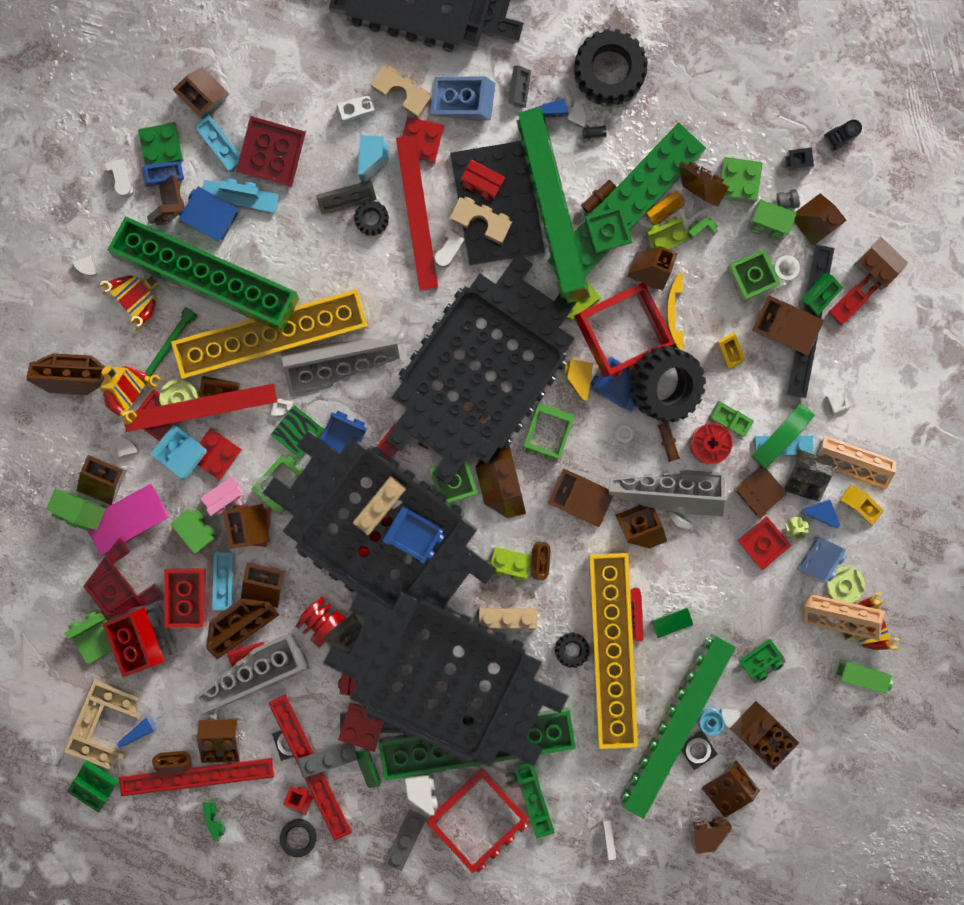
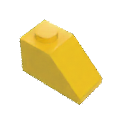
M571 359L570 363L565 365L564 374L567 375L568 382L581 400L586 402L593 363Z
M852 484L840 499L850 510L872 526L884 511L867 493Z

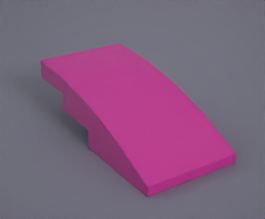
M151 483L107 507L97 530L89 528L88 533L100 555H104L111 549L118 538H121L126 543L168 519L169 515Z

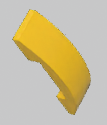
M679 273L674 279L668 294L666 322L669 333L675 343L673 344L674 347L683 351V331H676L675 295L683 293V273Z

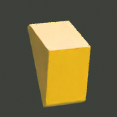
M735 332L714 343L728 369L745 361Z

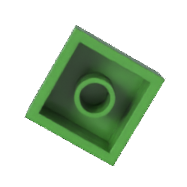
M724 157L721 164L720 177L724 179L723 183L728 185L729 188L723 199L754 204L758 199L763 162Z
M760 199L754 207L748 227H751V231L762 234L764 232L769 234V238L780 241V239H784L789 235L797 213Z
M765 249L736 261L727 267L743 302L781 284Z
M467 459L449 485L433 474L437 466L430 468L436 491L444 495L449 503L478 494Z
M56 488L46 510L53 513L52 517L65 520L66 524L86 531L89 528L97 530L106 510L76 494Z
M188 509L175 519L171 526L193 553L198 554L218 539L215 536L217 532L211 525H206L203 521L205 517L199 510Z

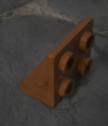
M762 466L757 468L734 488L735 492L757 518H762L766 515V511L787 495V492L767 468L764 469Z
M737 760L731 763L723 774L702 787L703 791L725 818L754 801L760 792L759 788Z

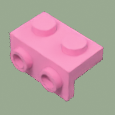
M230 477L205 494L201 500L206 505V510L210 516L214 513L218 516L226 510L224 506L230 502L233 505L242 498L240 495L243 493V490L235 479Z

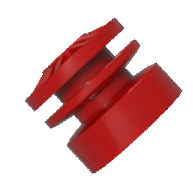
M715 423L705 424L695 429L689 440V449L692 456L704 464H715L725 460L731 453L733 446L732 436L729 431L722 425ZM711 438L713 442H716V446H713L712 449L710 445H707Z
M323 597L312 602L300 615L298 623L295 625L297 629H300L304 623L307 625L302 632L303 634L308 633L310 630L314 631L310 641L318 648L327 641L346 619L338 610L329 615L327 612L331 604L328 603L322 608L321 605L326 600Z

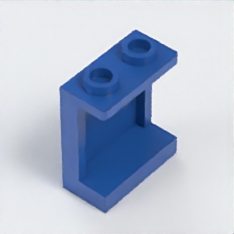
M198 186L196 190L193 189L189 194L188 199L190 200L187 206L184 205V211L179 214V220L222 244L240 211L238 208Z
M612 356L607 359L611 368L621 364ZM627 368L622 369V374L613 379L611 376L604 378L602 373L599 376L595 374L590 382L592 385L591 390L631 413L635 407L632 401L633 397L630 396L629 392L632 389V386H629V379H632L633 376L631 374L632 369L629 371Z
M338 410L336 414L331 412V417L320 439L338 452L343 450L352 437L362 442L367 428L364 427V422L357 419L350 421L346 419L348 415Z
M403 505L385 535L383 542L396 546L424 564L426 560L429 562L435 552L432 550L435 543L439 545L444 537V534H442L443 528Z

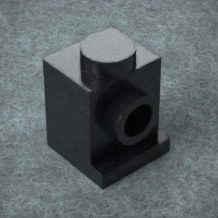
M812 147L794 149L787 152V156H784V165L789 167V172L810 170L814 167ZM799 158L800 164H796L794 159Z

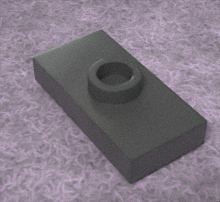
M519 65L513 67L509 104L526 108L531 77L530 69Z

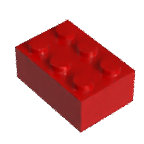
M206 568L164 569L165 628L207 626Z
M145 607L102 623L122 678L165 662Z

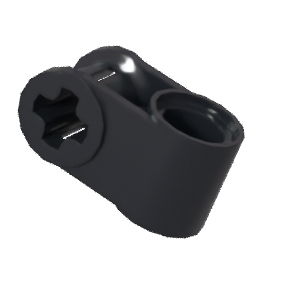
M852 119L825 133L824 137L828 138L831 143L832 151L838 150L855 139L862 131V124L860 121ZM848 126H855L857 133L851 134L848 131Z

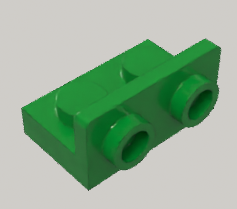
M768 639L739 660V663L751 677L754 684L764 681L769 673L778 671L783 667V663L786 662L784 656L771 639Z

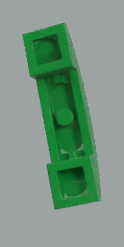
M800 402L786 420L751 457L766 469L792 443L815 415Z
M526 762L514 765L513 767L536 839L554 834L555 831L534 766Z

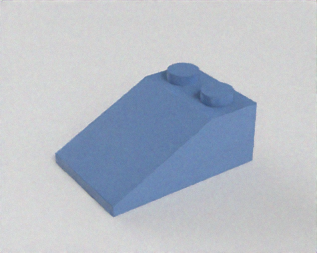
M486 76L435 77L430 114L467 120H491L496 83Z

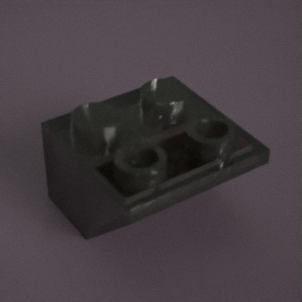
M797 449L790 465L784 490L788 493L820 502L832 478L834 460Z

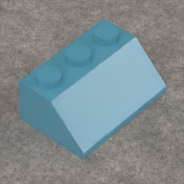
M360 135L358 175L361 183L369 181L385 167V161H389L390 150L388 142L384 140V136Z

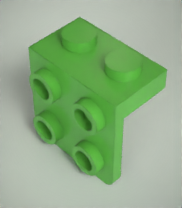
M93 612L85 617L86 621L81 624L79 621L68 626L69 630L65 632L68 639L73 638L86 663H92L112 651L102 623L107 622L103 612L98 614Z

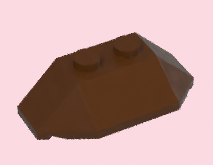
M53 353L36 362H30L26 379L48 393L88 395L98 389L105 380L102 370L106 366L102 365L91 355Z
M510 446L507 449L503 448L501 452L497 450L487 465L479 461L475 469L484 504L506 518L526 514Z
M241 598L209 621L206 649L218 660L278 617L279 613L269 602Z

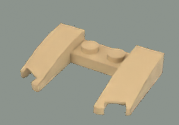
M94 678L64 752L110 769L109 763L116 757L122 759L124 753L90 738L104 705L139 719L140 712H136L135 701H139V697Z

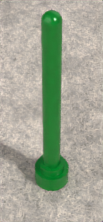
M185 307L182 310V319L146 369V376H152L172 347L171 342L177 340L186 325L191 323V321L194 322L198 316L189 308Z

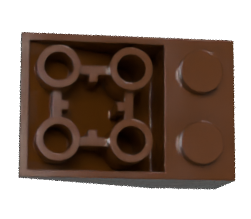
M768 295L752 331L808 356L824 320Z
M563 468L547 504L600 527L613 496L609 494V489Z
M757 701L729 728L772 770L800 743Z

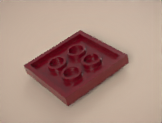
M250 116L236 172L291 188L306 131Z

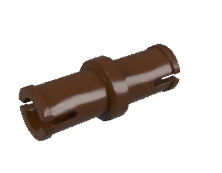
M608 179L604 185L598 190H594L592 195L581 204L583 210L589 214L599 203L605 200L616 188V185Z
M668 422L657 426L662 438L661 444L665 448L668 462L680 459L675 445V442H677L676 438H673L670 423Z

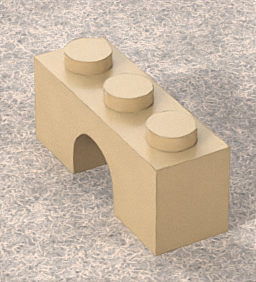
M383 65L371 82V88L385 98H388L394 90L404 91L407 98L402 105L403 110L419 119L431 102L430 93L422 87L419 89L413 85L414 82L409 78H402L397 75L398 71L391 66L387 68Z
M460 197L451 214L450 221L468 229L472 220L481 218L488 225L485 237L502 245L512 225V221H509L510 217L502 213L499 215L492 213L493 209L488 206L482 205L480 207L475 205V201L471 198L465 197L463 199Z
M391 475L353 523L369 535L405 491L406 486Z
M479 607V622L486 624L489 628L537 629V608Z

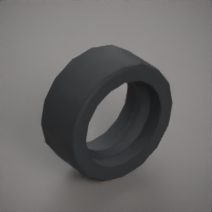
M304 819L289 821L280 833L281 848L287 855L292 857L308 855L313 850L317 841V833L314 826ZM294 827H302L309 834V843L303 849H294L287 842V834Z

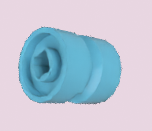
M709 707L702 710L697 723L706 734L717 735L724 729L725 720L720 712Z

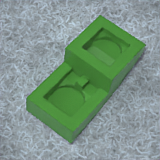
M721 401L717 402L709 416L710 419L743 437L747 435L754 422L751 418L732 409Z

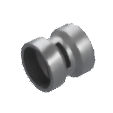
M792 189L788 193H776L778 206L786 209L800 207L799 195L796 189Z

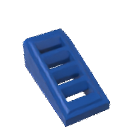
M564 99L538 106L541 107L544 117H565L569 114Z
M181 160L143 165L142 174L145 187L160 185L168 178L165 176V168H168L170 177L173 175L172 167H175L177 180H184ZM156 170H160L161 178H158ZM150 171H152L153 179L151 180L149 176Z
M149 716L141 721L118 742V748L154 732L156 727L152 718Z

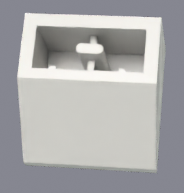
M430 773L406 777L408 799L429 815H435V809H438L437 794L433 795L432 791L435 790L434 775L430 776Z

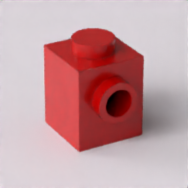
M290 787L283 805L291 811L306 816L313 797L308 794L309 791L307 789Z

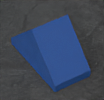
M831 499L813 504L801 510V513L833 528H839L840 526Z

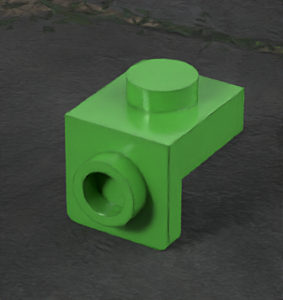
M705 216L700 222L694 221L688 227L690 231L687 234L692 240L704 228H707L714 236L718 232V226L714 220L708 219Z

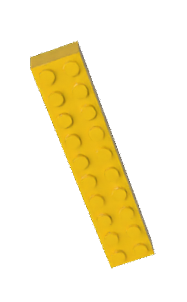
M355 289L296 306L283 332L249 319L175 340L171 343L181 379L188 380L369 327L359 292Z
M628 553L588 554L598 748L638 747Z

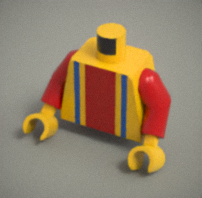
M129 275L118 277L108 282L102 281L99 284L98 288H106L102 295H106L112 290L110 293L132 317L129 325L131 326L132 323L138 324L135 329L136 331L140 330L141 325L153 316L157 297L151 290L159 282L152 275L144 282L138 276Z
M106 366L102 370L105 380L100 385V390L103 393L105 406L117 416L121 415L124 424H130L132 420L128 416L134 420L137 415L135 412L128 410L144 388V381L147 382L148 387L155 388L158 385L153 384L152 379L155 381H160L161 379L157 375L146 376L147 373L128 366L114 368Z
M877 592L873 597L858 602L857 605L880 610L879 606L884 603L885 599L879 601L877 597L882 593ZM885 621L881 625V638L879 641L841 632L844 640L855 637L857 644H861L867 649L876 651L891 649L895 651L901 648V646H894L893 642L900 639H891ZM849 622L850 627H857L854 623ZM866 627L869 632L876 633V628Z

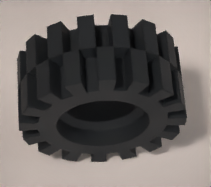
M364 201L365 203L359 204V207L355 210V224L360 232L367 236L380 235L383 230H386L389 223L388 212L385 206L378 201ZM375 211L379 215V221L375 225L365 223L364 216L367 212Z
M566 633L556 642L555 655L562 665L568 668H577L588 660L590 647L587 640L580 634ZM569 643H576L580 648L579 654L574 658L568 657L565 654V647Z

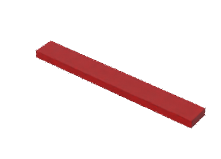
M415 135L396 138L419 290L438 288Z
M275 384L136 410L133 412L136 413L137 417L133 420L128 416L132 423L124 424L125 430L130 432L277 403Z
M284 694L269 701L268 704L298 764V758L313 754L314 751L287 695ZM324 772L305 777L304 779L334 841L351 834L352 830Z
M273 758L192 767L179 772H151L120 776L119 783L121 796L274 778L275 775Z

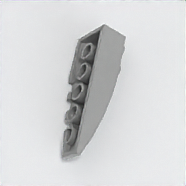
M384 340L334 342L281 352L290 396L329 388L339 380L346 381L356 373L363 374L368 372L367 370L373 366L380 367L400 358L397 341Z
M684 470L681 471V474L664 472L661 476L644 474L640 478H636L634 475L613 477L609 481V494L629 502L664 511L723 516L725 473Z
M288 633L253 649L250 654L238 661L235 666L198 693L194 699L200 714L203 715L266 689L310 668L303 651Z

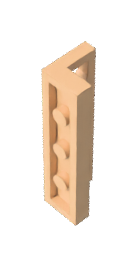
M824 436L821 442V449L814 464L887 489L896 473L897 461ZM823 454L831 456L833 460L825 461L821 458ZM845 461L850 463L851 466L845 468L840 463ZM858 469H868L869 473H859ZM882 474L888 477L885 481L877 479L876 475Z
M810 594L804 606L805 624L878 641L881 638V625L885 618V611ZM810 613L816 614L819 619L810 618ZM828 618H834L838 623H831ZM847 623H854L857 627L852 628ZM866 627L876 628V633L869 632Z

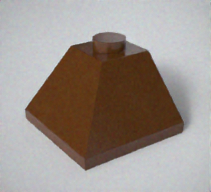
M819 193L796 211L794 223L813 247L847 220L836 205Z
M639 505L615 515L627 543L650 549L667 542L663 525L654 508Z

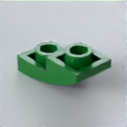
M205 800L203 802V812L208 830L213 839L219 841L225 833L224 824H221V819H213V816H216V805H213V800Z

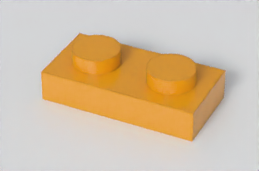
M676 190L672 194L667 195L660 203L652 206L646 212L650 223L653 226L657 225L683 207L685 203L682 195Z

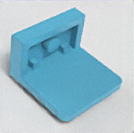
M173 424L150 455L167 466L179 478L185 480L206 454L207 450L189 434Z

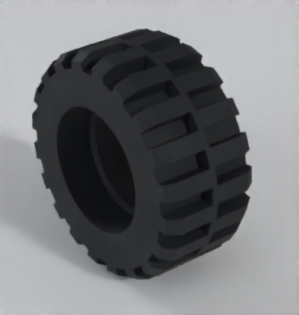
M604 29L601 33L599 31L593 33L592 37H587L584 43L580 45L575 58L574 78L575 82L579 85V90L581 93L584 92L586 94V98L595 100V103L599 105L601 103H606V106H612L615 103L620 105L626 100H631L640 91L647 75L648 60L645 57L644 48L639 46L640 42L636 38H631L630 33H620V29H615V31ZM612 51L626 59L628 74L623 81L616 84H607L600 81L594 75L593 61L600 53Z
M669 346L652 348L651 353L648 351L642 355L643 359H638L635 363L637 365L636 368L632 369L631 374L633 376L632 379H629V386H632V389L629 390L630 396L633 397L632 401L638 407V410L656 420L666 423L678 422L680 419L684 420L689 416L688 413H693L696 410V405H700L702 401L701 396L705 393L703 386L706 384V378L703 377V374H705L704 369L700 366L698 359L688 352ZM675 368L678 376L676 389L668 398L660 401L657 394L659 379L667 370Z

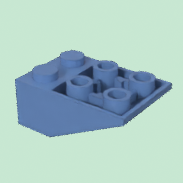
M816 537L797 570L817 582H830L836 574L834 571L838 564L841 565L846 558L844 554L846 549L821 537Z

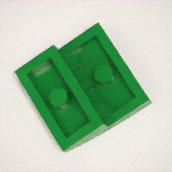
M86 760L67 792L99 813L119 781Z

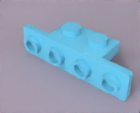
M226 178V181L220 180V183L204 180L202 188L231 205L271 213L276 212L279 195L260 191L254 183L245 182L243 185L238 184L237 180Z

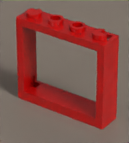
M644 283L635 285L574 315L604 378L611 376L613 379L622 374V369L627 368L629 371L635 368L637 360H642V355L647 352L645 351L613 368L610 367L586 318L637 295L661 343L656 347L660 348L661 346L675 344Z
M481 768L435 811V815H431L425 822L471 873L475 871L479 873L487 866L486 860L490 857L493 860L501 852L499 848L503 844L508 846L515 839L513 835L518 830L522 833L529 826L527 822L530 818L484 768ZM484 779L521 820L473 864L436 822L475 785Z

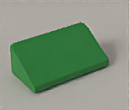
M824 273L802 297L801 302L818 316L843 287L833 275Z
M688 607L651 620L657 638L694 625Z
M361 749L356 751L357 762L367 787L380 786L381 779L369 750Z

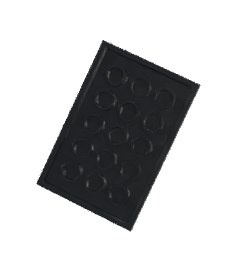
M516 141L451 152L450 156L458 200L460 197L463 199L465 197L471 198L475 201V205L480 207L482 205L488 206L493 209L492 213L497 215L500 213L510 217L509 221H512V225L502 245L485 237L488 225L481 218L472 220L468 229L463 227L469 266L514 259L517 253L523 257L545 253L534 187L530 178L531 172L526 162V153L522 142ZM471 159L505 177V182L495 200L490 198L488 201L479 196L480 192L475 189L469 191L462 186L461 177Z

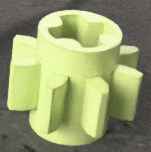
M793 517L789 519L788 524H785L787 537L792 536V539L795 541L803 540L806 534H809L807 520L802 522L800 517Z

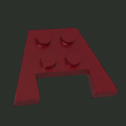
M121 538L117 539L83 586L106 617L164 599V595L155 583L137 594L115 565L117 561L130 553L129 548Z

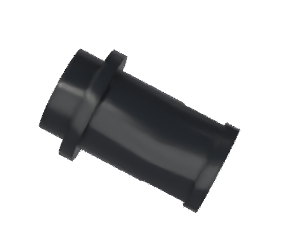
M586 125V127L582 128L583 139L590 141V138H606L607 132L599 133V131L607 130L606 125L594 127Z

